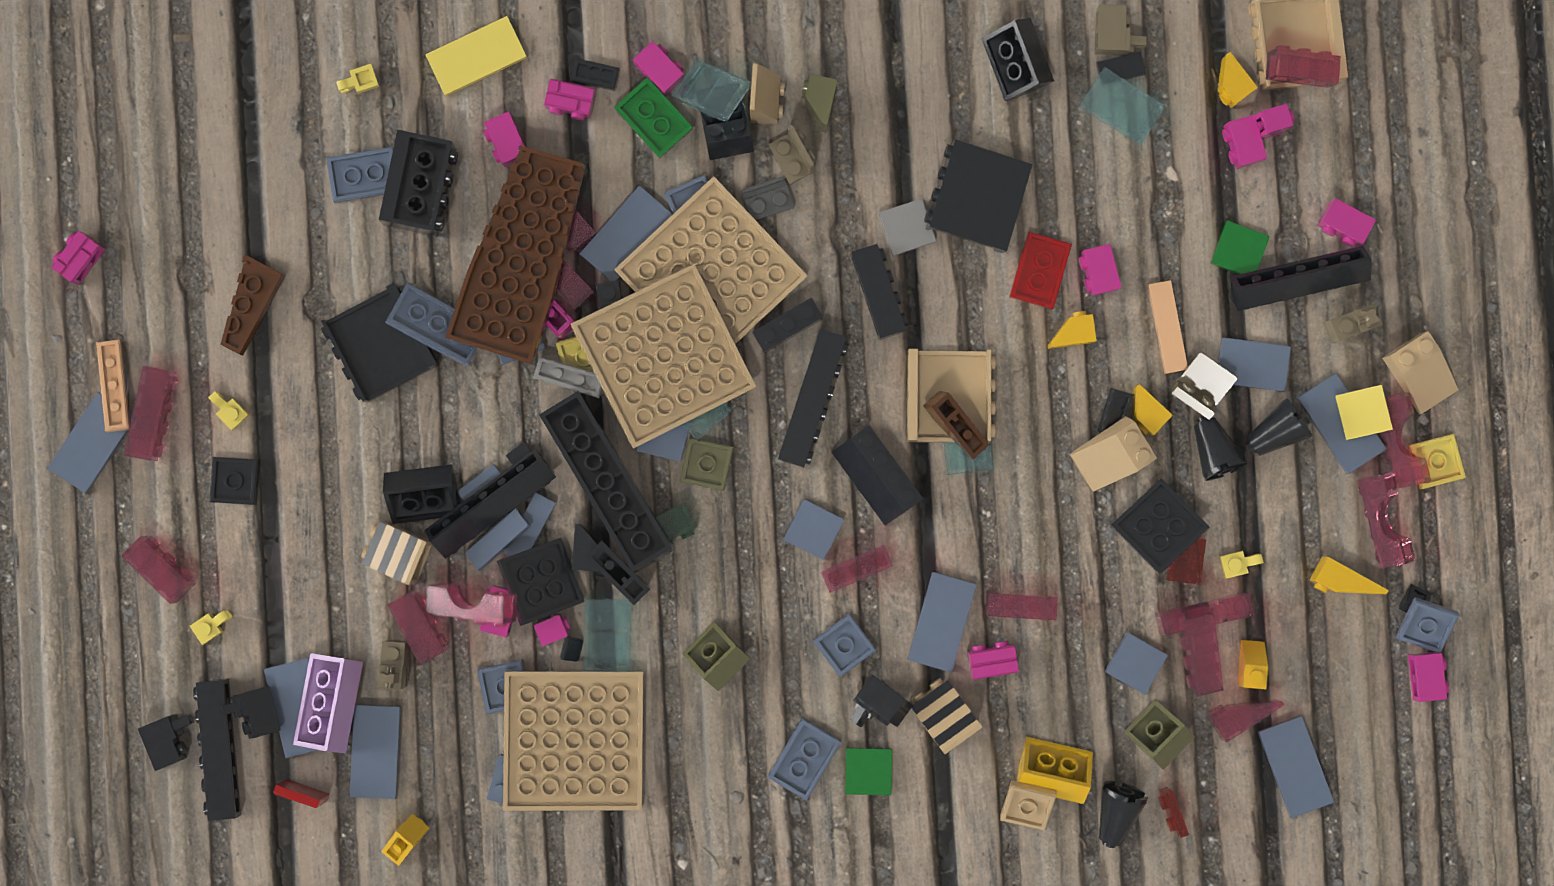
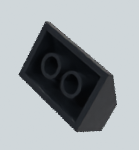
M1031 18L1014 20L981 38L1005 101L1031 93L1054 82Z
M452 464L384 473L383 495L392 524L438 519L459 505L457 481Z

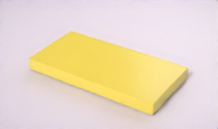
M508 16L425 54L445 96L527 58Z

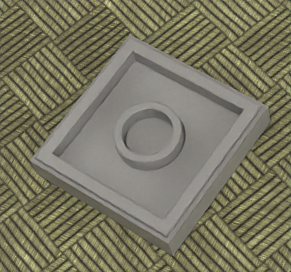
M922 199L879 212L892 256L936 242L933 230L925 229L927 225L924 222L926 209Z

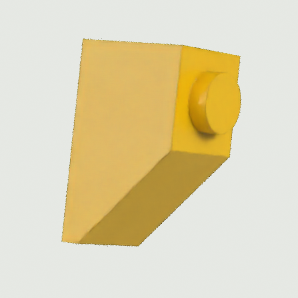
M1229 52L1221 60L1218 92L1220 93L1219 98L1225 105H1229L1230 108H1233L1258 87L1232 53Z
M1086 311L1072 313L1073 317L1065 321L1049 342L1048 349L1096 342L1093 314L1086 315Z
M1137 384L1132 388V394H1134L1133 421H1135L1143 435L1153 436L1173 415L1140 384Z
M1241 640L1237 685L1245 688L1266 689L1268 662L1265 642Z
M412 813L394 833L381 852L399 866L423 838L429 827L422 819Z

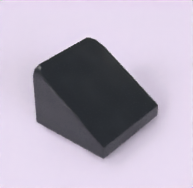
M1410 584L1400 603L1399 609L1407 613L1414 597L1430 602L1431 593Z
M571 636L565 637L560 660L579 661L584 642L583 639Z

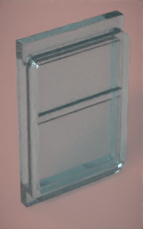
M696 60L672 96L689 107L719 120L728 121L752 83Z
M1104 67L1080 107L1128 139L1141 145L1151 128L1154 127L1165 105Z
M608 598L585 599L584 671L630 672L631 602L629 600H611Z

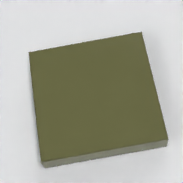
M689 437L680 482L725 491L734 447Z

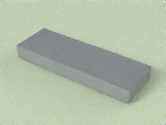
M539 357L533 376L534 379L579 391L593 397H600L602 387L594 372Z

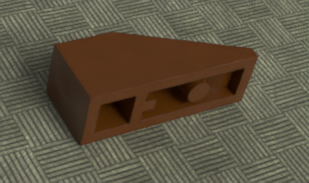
M939 391L923 405L934 421L971 459L976 458L990 445L949 392Z

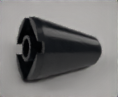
M1286 398L1247 436L1249 441L1245 444L1253 455L1257 453L1261 456L1306 440L1312 436V433L1290 400Z
M1203 416L1196 420L1197 424L1194 425L1202 474L1206 481L1224 477L1223 474L1236 472L1247 465L1245 456L1215 417H1211L1208 420Z
M1105 781L1102 786L1099 839L1104 846L1109 848L1121 846L1148 800V796L1144 797L1145 793L1142 790L1123 783L1122 787L1116 786V781Z

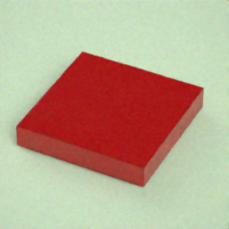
M288 779L277 784L273 791L275 795L313 808H318L326 803L330 795L329 793Z

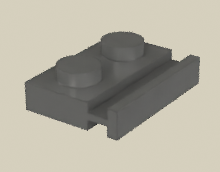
M784 176L741 190L747 211L756 221L794 208Z

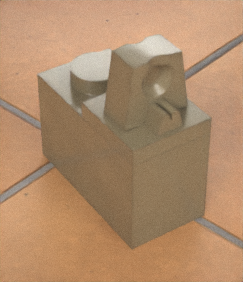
M1099 4L1097 7L1095 55L1124 56L1128 53H1133L1134 49H1144L1146 47V36H1134V31H1131V28H1126L1130 24V13H1127V5Z
M1375 303L1323 322L1331 344L1383 325Z
M382 641L378 688L401 690L407 686L410 641Z

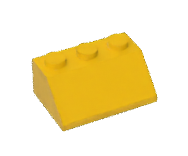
M1026 736L1018 768L1017 782L1057 791L1056 798L1084 804L1091 789L1093 752Z

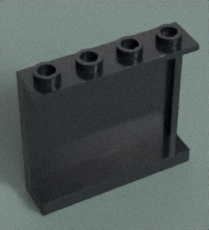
M955 139L950 145L947 144L943 157L946 158L944 166H941L938 171L937 179L940 181L938 188H934L930 201H933L931 210L928 209L924 222L927 225L925 229L937 230L993 248L996 252L1005 253L1009 247L1033 164Z
M395 283L386 286L387 289L339 315L329 320H321L324 326L321 328L322 333L334 345L331 348L337 360L341 359L344 365L342 371L347 380H352L355 386L352 390L358 400L362 399L365 403L439 366L431 347L385 323L402 293L399 286Z

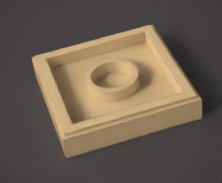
M1011 780L1000 814V820L1045 831L1057 791Z

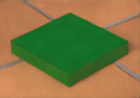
M1227 220L1210 264L1236 274L1256 271L1270 236Z
M846 747L845 794L891 795L892 748Z

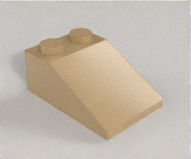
M753 63L750 123L778 125V118L783 117V105H779V96H784L785 82H780L781 75L756 63Z
M1429 331L1419 333L1382 358L1419 415L1459 390L1441 349Z
M1126 416L1069 454L1092 491H1096L1136 473L1157 459L1135 421Z

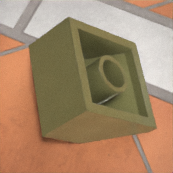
M810 74L809 80H804L801 98L805 99V107L821 132L826 133L837 80Z
M715 622L683 652V656L701 677L717 691L750 660V657Z
M1156 699L1124 731L1163 770L1195 738L1189 729Z

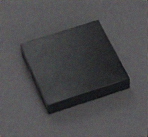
M212 457L209 502L257 505L260 460Z

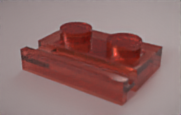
M1198 539L1167 568L1166 580L1201 585L1206 547L1205 539Z
M1168 787L1159 789L1161 796L1158 797V802L1162 810L1166 809L1168 818L1165 820L1169 831H1173L1180 838L1188 836L1189 833L1174 791Z

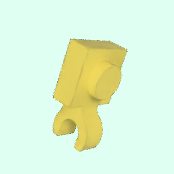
M372 64L350 70V78L336 82L341 94L349 92L354 88L359 94L379 87Z
M216 391L208 397L220 408L216 415L231 430L236 429L250 415L234 398L228 402Z
M1243 551L1219 556L1226 579L1249 573L1247 566L1264 563L1261 554L1244 557Z
M224 610L215 617L212 613H208L190 625L200 643L204 645L224 632L220 625L230 620L233 616L229 610Z

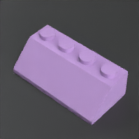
M310 654L293 745L328 752L346 753L363 662Z

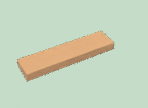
M1171 280L1149 284L1147 287L1164 374L1184 371L1188 365Z
M121 341L96 342L105 431L108 433L130 430Z

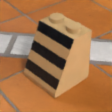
M379 521L371 530L370 536L372 540L370 545H366L361 557L364 558L362 564L407 585L417 584L433 545L427 538L388 522Z
M939 678L930 685L931 689L925 694L921 691L911 698L913 704L911 709L943 753L946 754L980 730L982 726L946 678L943 681Z

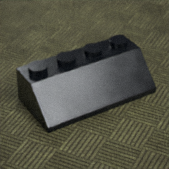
M870 425L831 452L885 526L923 499Z

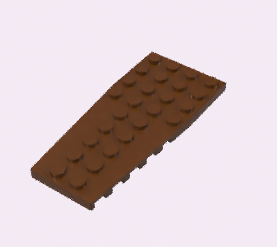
M520 145L517 158L514 163L512 162L509 169L511 172L507 182L501 188L502 194L499 201L492 210L493 215L490 223L484 229L480 246H477L467 270L445 338L533 365L554 301L585 165L581 162Z

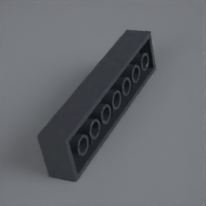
M577 391L539 414L631 571L638 573L674 551L673 545L583 395Z

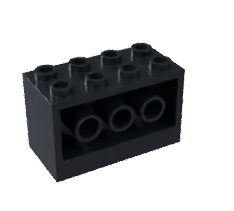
M397 129L379 215V221L384 226L436 237L438 236V231H443L445 219L442 216L443 209L447 210L449 203L447 188L452 187L454 179L451 169L452 165H456L458 160L457 148H455L452 141ZM426 159H430L431 163L424 166L423 162ZM425 181L426 186L419 188L418 184ZM420 203L422 206L421 209L415 211L413 208L414 205Z

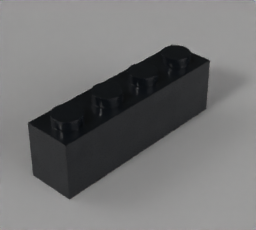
M874 244L851 252V258L878 339L882 340L905 332V326H908V321L905 313H900L898 305L901 304L898 292H893L891 283L894 282L891 270H886L884 262L887 261L884 249H879L878 244Z

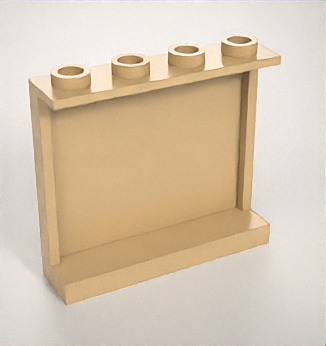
M1339 0L1251 1L1248 12L1249 17L1253 18L1254 26L1251 28V36L1256 42L1254 60L1256 63L1258 62L1259 66L1257 83L1261 85V91L1338 83L1348 78Z
M908 350L907 442L955 443L923 407L939 391L949 392L987 442H991V437H995V424H991V415H995V401H991V392H995V378H991V369H995V356H991V350H987V352Z

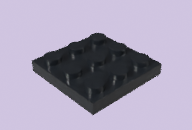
M1162 479L1155 483L1111 524V527L1159 575L1210 529V526Z
M561 538L497 561L520 626L585 602Z

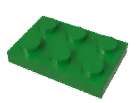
M648 77L614 107L617 113L659 159L693 130L689 122Z

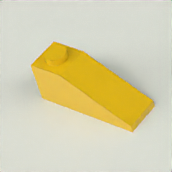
M1324 556L1321 557L1309 579L1315 583L1314 588L1323 593L1331 591L1387 594L1389 591L1330 557Z

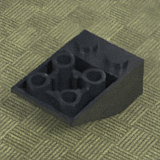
M741 83L696 91L709 159L715 160L754 152Z

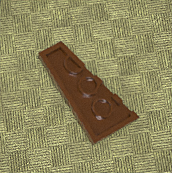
M245 254L242 260L244 263L242 272L239 273L237 279L236 295H233L231 302L233 305L231 314L227 317L220 344L242 356L285 277L282 273Z

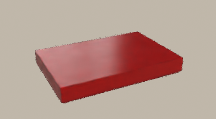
M1028 232L1009 298L1053 310L1072 244Z

